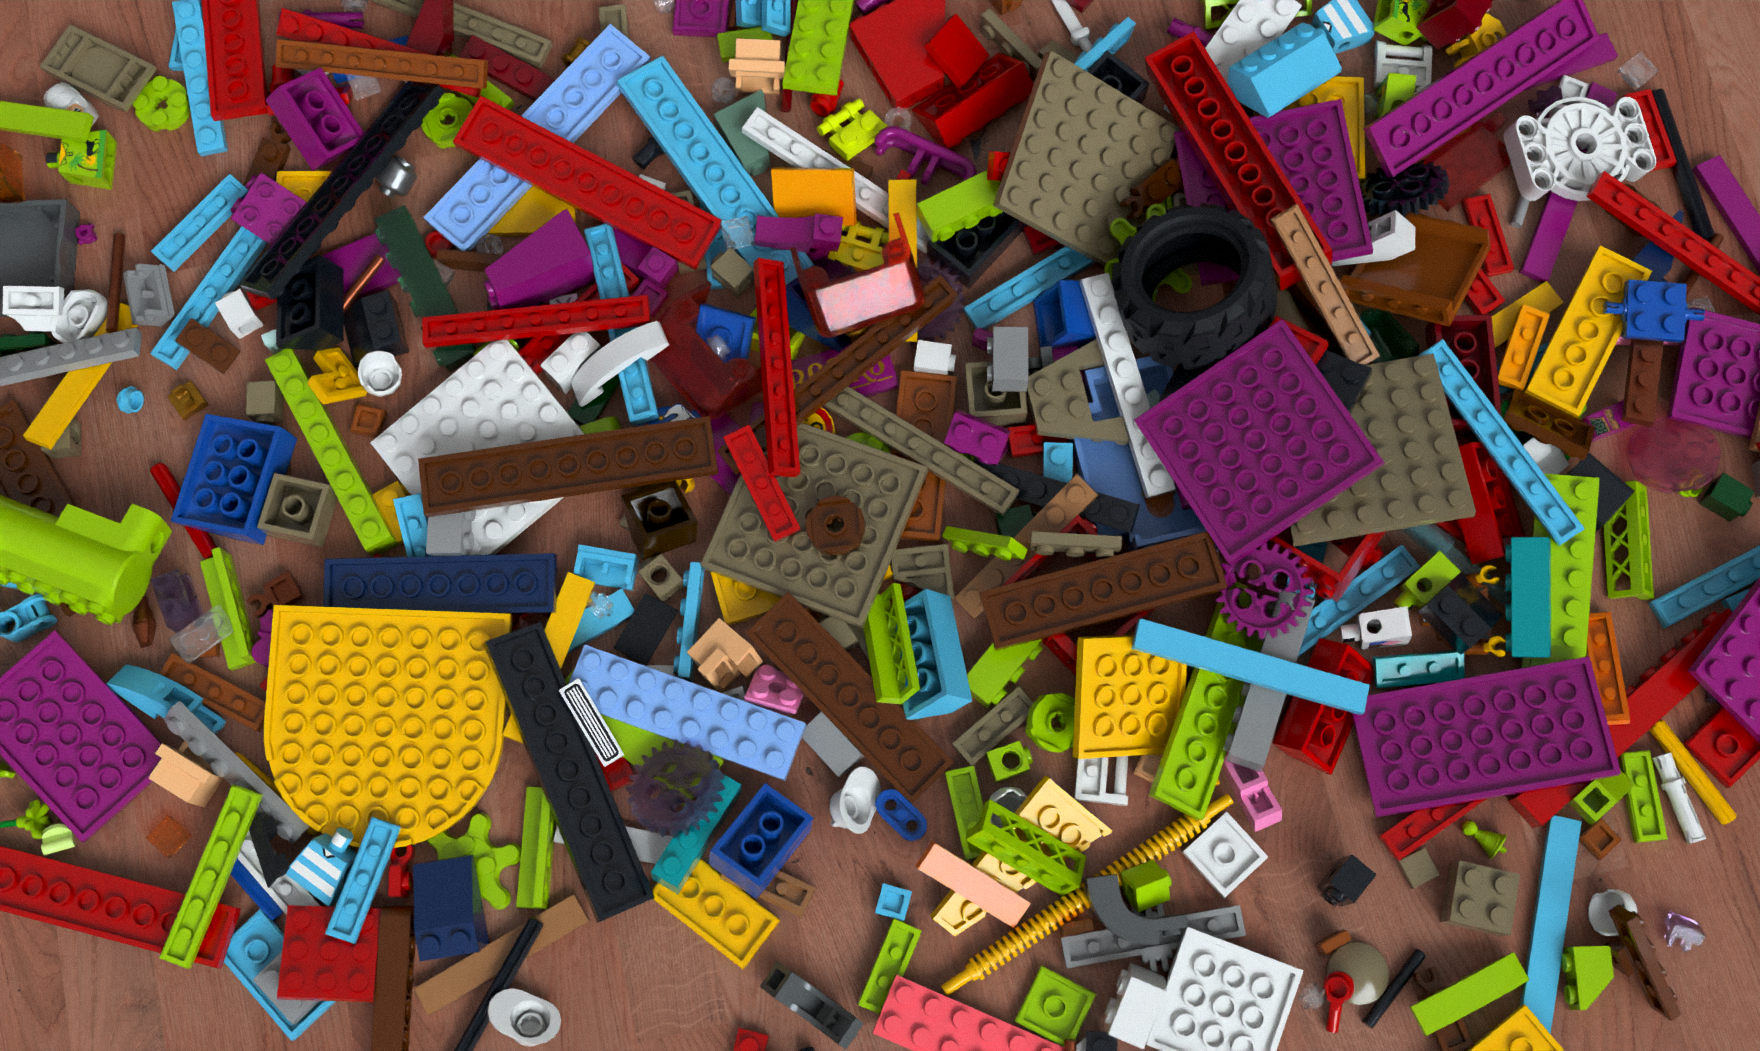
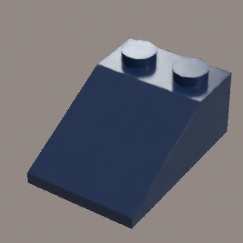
M473 854L414 864V933L420 962L480 952L489 944Z

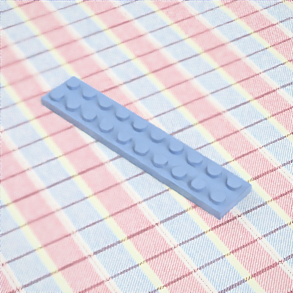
M609 24L524 112L522 117L574 143L622 93L617 87V80L650 63L651 57L614 26ZM479 159L423 218L458 250L471 251L532 185Z

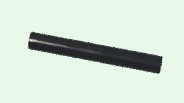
M1415 949L1363 1019L1362 1022L1366 1026L1373 1029L1426 958L1422 951Z

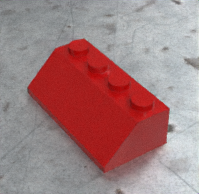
M998 52L986 60L962 87L958 89L954 83H951L912 109V112L937 144L947 149L958 146L963 141V138L969 134L982 130L985 126L984 124L993 118L1003 116L1006 110L1014 104L1025 101L1028 95L1031 94L1034 85L1023 61Z
M1472 442L1459 446L1476 509L1475 517L1457 519V525L1463 532L1466 542L1465 552L1471 559L1472 565L1505 557L1506 545H1511V537H1525L1508 479L1481 442Z
M1319 638L1315 649L1311 653L1307 667L1371 685L1373 666L1349 644ZM1293 696L1281 726L1277 730L1273 744L1288 756L1332 775L1353 726L1351 712Z

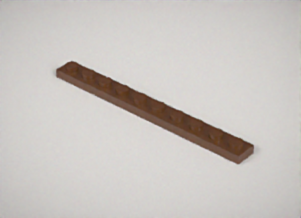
M941 275L937 276L794 389L797 426L959 299L956 291ZM763 413L749 425L764 453L767 451L765 415ZM725 443L716 451L736 475L739 473L738 467Z

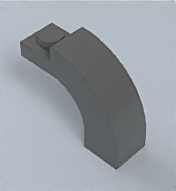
M1117 874L1083 878L1087 900L1097 919L1110 932L1125 940L1145 945L1160 944L1159 931H1162V936L1181 934L1180 928L1188 927L1187 916L1182 913L1155 918H1140L1133 914L1125 906L1121 898Z
M778 961L760 985L768 994L807 1020L844 1049L848 1048L864 1024L853 1014Z

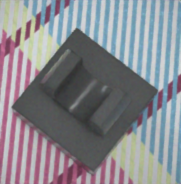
M1051 346L1040 347L1038 357L1028 358V375L1054 362Z

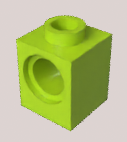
M1020 741L988 751L985 755L995 784L1028 773L1030 770L1029 764L1033 763L1028 747H1022ZM1007 754H1012L1017 757L1019 764L1013 769L1006 768L1002 763V758Z

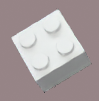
M1130 962L1128 970L1122 969L1116 983V987H1118L1116 994L1118 995L1116 999L1111 997L1104 1014L1106 1015L1105 1023L1108 1024V1035L1144 1049L1167 992L1164 976Z

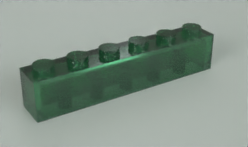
M406 205L375 218L378 226L374 230L381 245L387 244L390 252L386 254L387 259L393 269L397 267L399 269L401 277L397 278L404 293L410 292L413 301L409 302L416 318L420 316L431 317L459 314L414 218ZM474 343L440 346L436 347L437 350L432 352L439 366L445 365L449 372H452L473 358V353L477 349Z

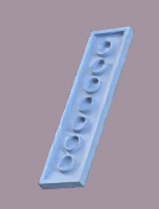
M584 645L569 682L580 679L601 715L786 781L806 727L804 722L588 645Z

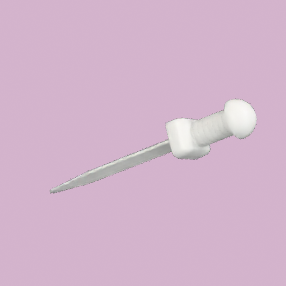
M1051 0L1071 33L1070 42L1074 46L1079 45L1082 51L1089 52L1092 44L1089 41L1090 31L1088 27L1083 28L1065 0Z

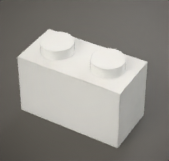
M587 332L573 333L540 366L546 377L564 394H567L572 389L571 382L577 371L602 347Z

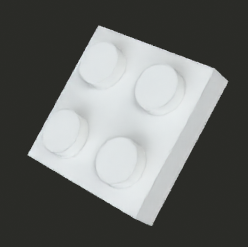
M1225 812L1181 852L1222 898H1225L1268 858L1265 852L1228 812Z

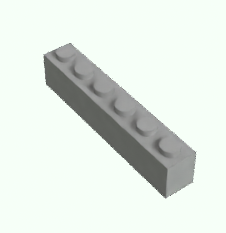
M1284 590L1279 592L1278 597H1280V600H1273L1269 603L1268 613L1272 617H1277L1281 612L1280 603L1288 602L1294 611L1292 598L1296 594ZM1305 597L1306 600L1312 603V606L1302 607L1307 617H1295L1299 623L1298 627L1287 624L1289 633L1284 634L1278 628V636L1275 638L1271 637L1269 630L1264 639L1258 637V641L1263 642L1259 653L1296 663L1315 600ZM1244 682L1241 695L1246 696L1243 707L1239 705L1236 707L1232 722L1237 724L1234 734L1228 733L1223 750L1228 751L1226 761L1261 772L1269 752L1286 694Z

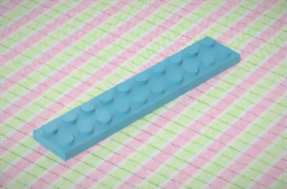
M664 56L617 80L619 90L704 209L709 214L722 220L719 230L741 258L752 267L753 262L757 258L784 262L785 285L814 265L805 252L754 246L757 216H779Z

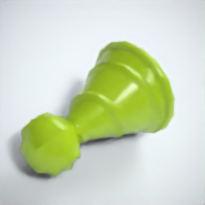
M1472 820L1462 823V833L1467 836L1474 835L1488 854L1489 859H1492L1498 851L1503 854L1506 853L1507 849L1502 846L1507 838L1506 834L1478 830L1477 824Z

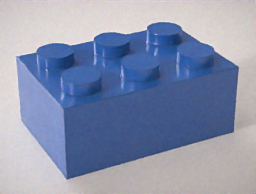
M765 783L710 850L709 865L757 899L809 834L814 817Z

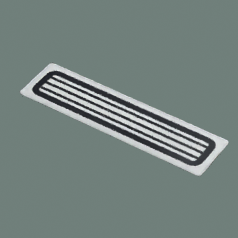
M578 678L559 690L560 694L603 766L606 767L624 755L623 751L580 679Z

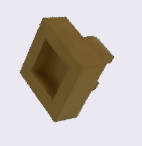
M191 380L184 385L180 384L171 390L172 393L167 395L180 417L185 421L209 405Z

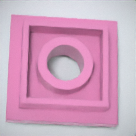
M762 665L756 669L744 701L779 714L790 716L791 713L796 714L804 693L784 672L775 670L770 665Z

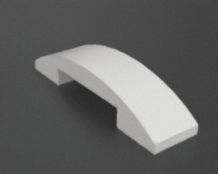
M654 321L619 336L602 347L582 365L571 382L579 406L584 407L604 392L602 388L604 383L640 357L648 361L669 346L660 322Z

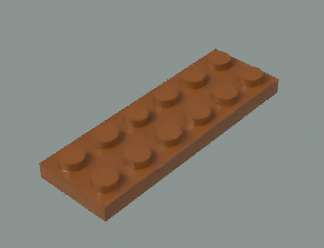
M901 370L896 416L944 444L953 419L957 376ZM892 449V455L912 461L907 457L903 456L902 454L898 453L894 449ZM930 471L926 475L901 535L902 539L930 542L940 541L946 481Z

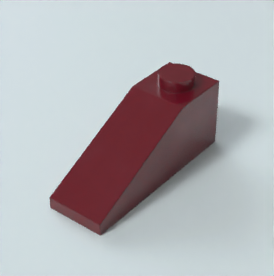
M425 0L406 46L433 55L450 57L452 53L451 46L454 41L453 0Z

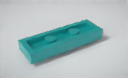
M1456 650L1372 657L1373 682L1376 688L1441 683L1465 678L1464 653L1460 655Z

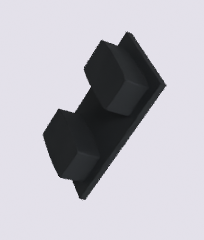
M645 593L613 648L647 666L678 610Z
M257 813L251 823L249 832L267 887L269 888L277 878L283 877L287 873L289 864L285 853L274 855L270 841L276 835L277 827L273 816L262 819L261 813Z

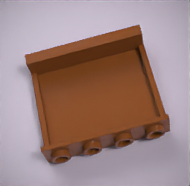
M1408 212L1405 218L1416 227L1415 250L1392 260L1359 263L1351 276L1343 274L1339 282L1352 303L1450 327L1491 249L1489 230L1479 226H1469L1452 220H1442L1424 214Z

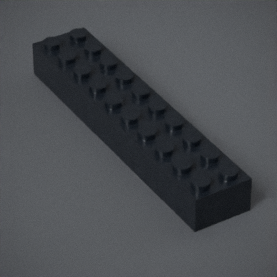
M1106 51L1087 71L1140 104L1146 98L1149 82L1109 51ZM1004 211L994 217L989 215L981 219L972 228L966 229L964 227L956 231L947 240L940 241L939 239L933 243L929 240L927 242V256L967 289H970L1020 235L1023 227L1028 225Z

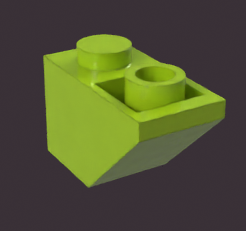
M1621 771L1619 776L1592 780L1568 804L1591 825L1619 802L1635 784Z
M1610 946L1563 948L1564 954H1562L1561 968L1563 972H1566L1567 985L1564 987V997L1566 1003L1569 1004L1570 1010H1587L1614 978Z

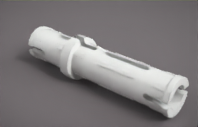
M1669 752L1652 758L1663 783L1660 784L1661 788L1666 790L1687 844L1706 839V835L1701 828L1694 807L1684 786L1686 781L1684 777L1680 776L1672 753Z

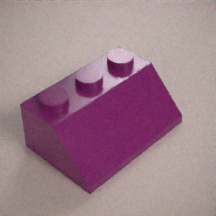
M321 67L280 85L265 99L312 171L333 162L350 151L364 134Z

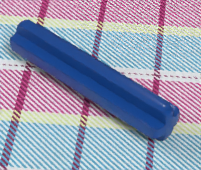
M237 858L230 875L270 920L280 917L284 913L283 910Z

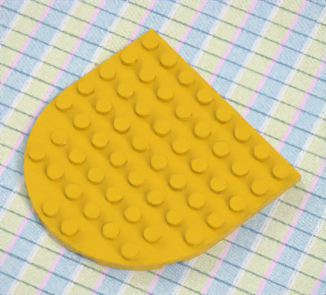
M274 605L264 717V746L266 759L269 761L275 779L274 783L292 811L314 830L323 834L327 833L331 837H333L337 828L341 827L349 830L354 835L349 845L360 847L371 817L401 826L394 848L426 841L439 835L461 820L486 792L495 775L503 750L504 737L502 735L506 724L507 701L483 644L485 641L511 632L512 614Z

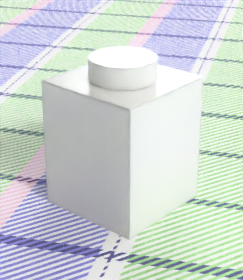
M240 289L226 293L221 300L215 302L230 330L239 339L264 326L256 310L252 307L250 300Z
M918 340L914 372L948 375V371L954 372L956 355L951 354L952 345Z

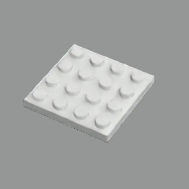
M1185 927L1166 980L1167 992L1146 1045L1161 1051H1277L1303 970L1193 928Z

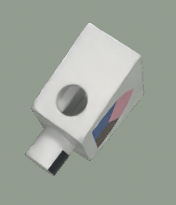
M1407 606L1361 613L1357 616L1356 624L1340 625L1342 643L1359 641L1360 649L1362 650L1406 646L1412 637ZM1373 627L1378 633H1370L1367 628Z

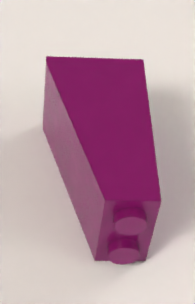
M568 209L561 211L484 269L487 281H484L483 284L488 294L487 300L491 309L501 310L538 306V303L542 301L545 303L595 282L591 252Z

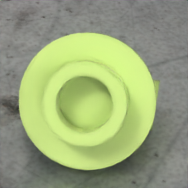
M53 824L42 832L41 850L43 855L76 847L74 833L65 824Z

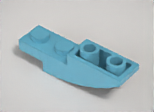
M126 664L106 683L116 694L154 719L158 716L165 718L170 708L181 701L215 735L225 726L226 720L202 705V697L177 682L150 670Z

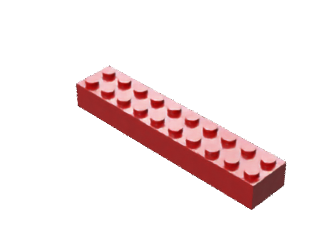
M1193 31L1144 57L1148 77L1230 210H1235L1249 218L1254 227L1261 230L1269 246L1275 281L1279 290L1282 291L1298 283L1302 278L1274 229L1270 218L1294 204H1298L1330 265H1332V249L1196 33Z

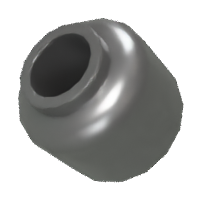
M398 155L395 158L391 157L389 165L375 177L377 182L381 184L379 190L391 198L395 194L406 196L417 180V174L414 171L416 167Z

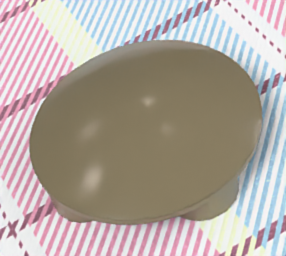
M1361 942L1347 943L1334 950L1327 967V975L1333 971H1343L1353 979L1355 990L1352 997L1346 1001L1351 1004L1363 1005L1377 1000L1385 991L1389 980L1388 966L1381 953L1374 947Z

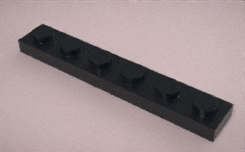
M976 456L974 459L975 464L1019 490L1017 499L1043 507L1067 484L1000 463L998 465L985 464L980 462ZM1097 492L1099 496L1079 515L1083 519L1086 518L1093 522L1132 533L1140 504Z

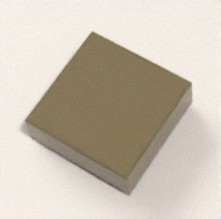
M1422 848L1397 861L1411 889L1440 875L1426 848Z

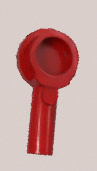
M1343 971L1330 972L1323 982V989L1327 995V1000L1330 1001L1326 1030L1331 1033L1338 1032L1342 1004L1352 997L1355 990L1353 979Z

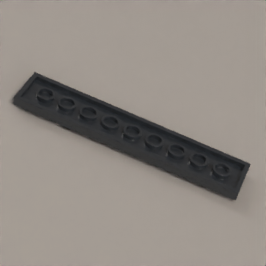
M408 81L238 285L246 292L272 300L280 296L285 291L286 284L291 278L303 269L304 263L310 255L319 250L324 238L337 228L338 221L355 206L356 200L362 192L371 187L376 175L389 165L390 158L396 151L404 147L409 135L422 125L423 118L429 111L437 107L439 99L445 93L439 84Z
M541 622L485 641L483 645L596 922L599 923L655 898L593 747L559 692L567 684Z

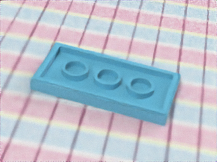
M259 909L233 933L224 963L291 1041H295L336 1001H319L297 1024H292L257 986L253 979L282 952L284 931L275 920H270Z

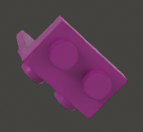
M260 173L259 176L254 174L245 187L249 191L244 199L239 197L230 211L234 214L231 220L272 245L307 202L275 182L266 174Z
M957 409L944 444L949 445L952 450L958 453L974 455L982 463L998 465L1009 448V442L1007 441L1011 431Z

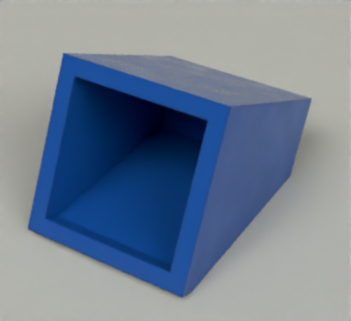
M1059 280L1033 301L1039 347L1051 346L1052 349L1078 346L1079 349L1096 339L1079 284L1080 281Z

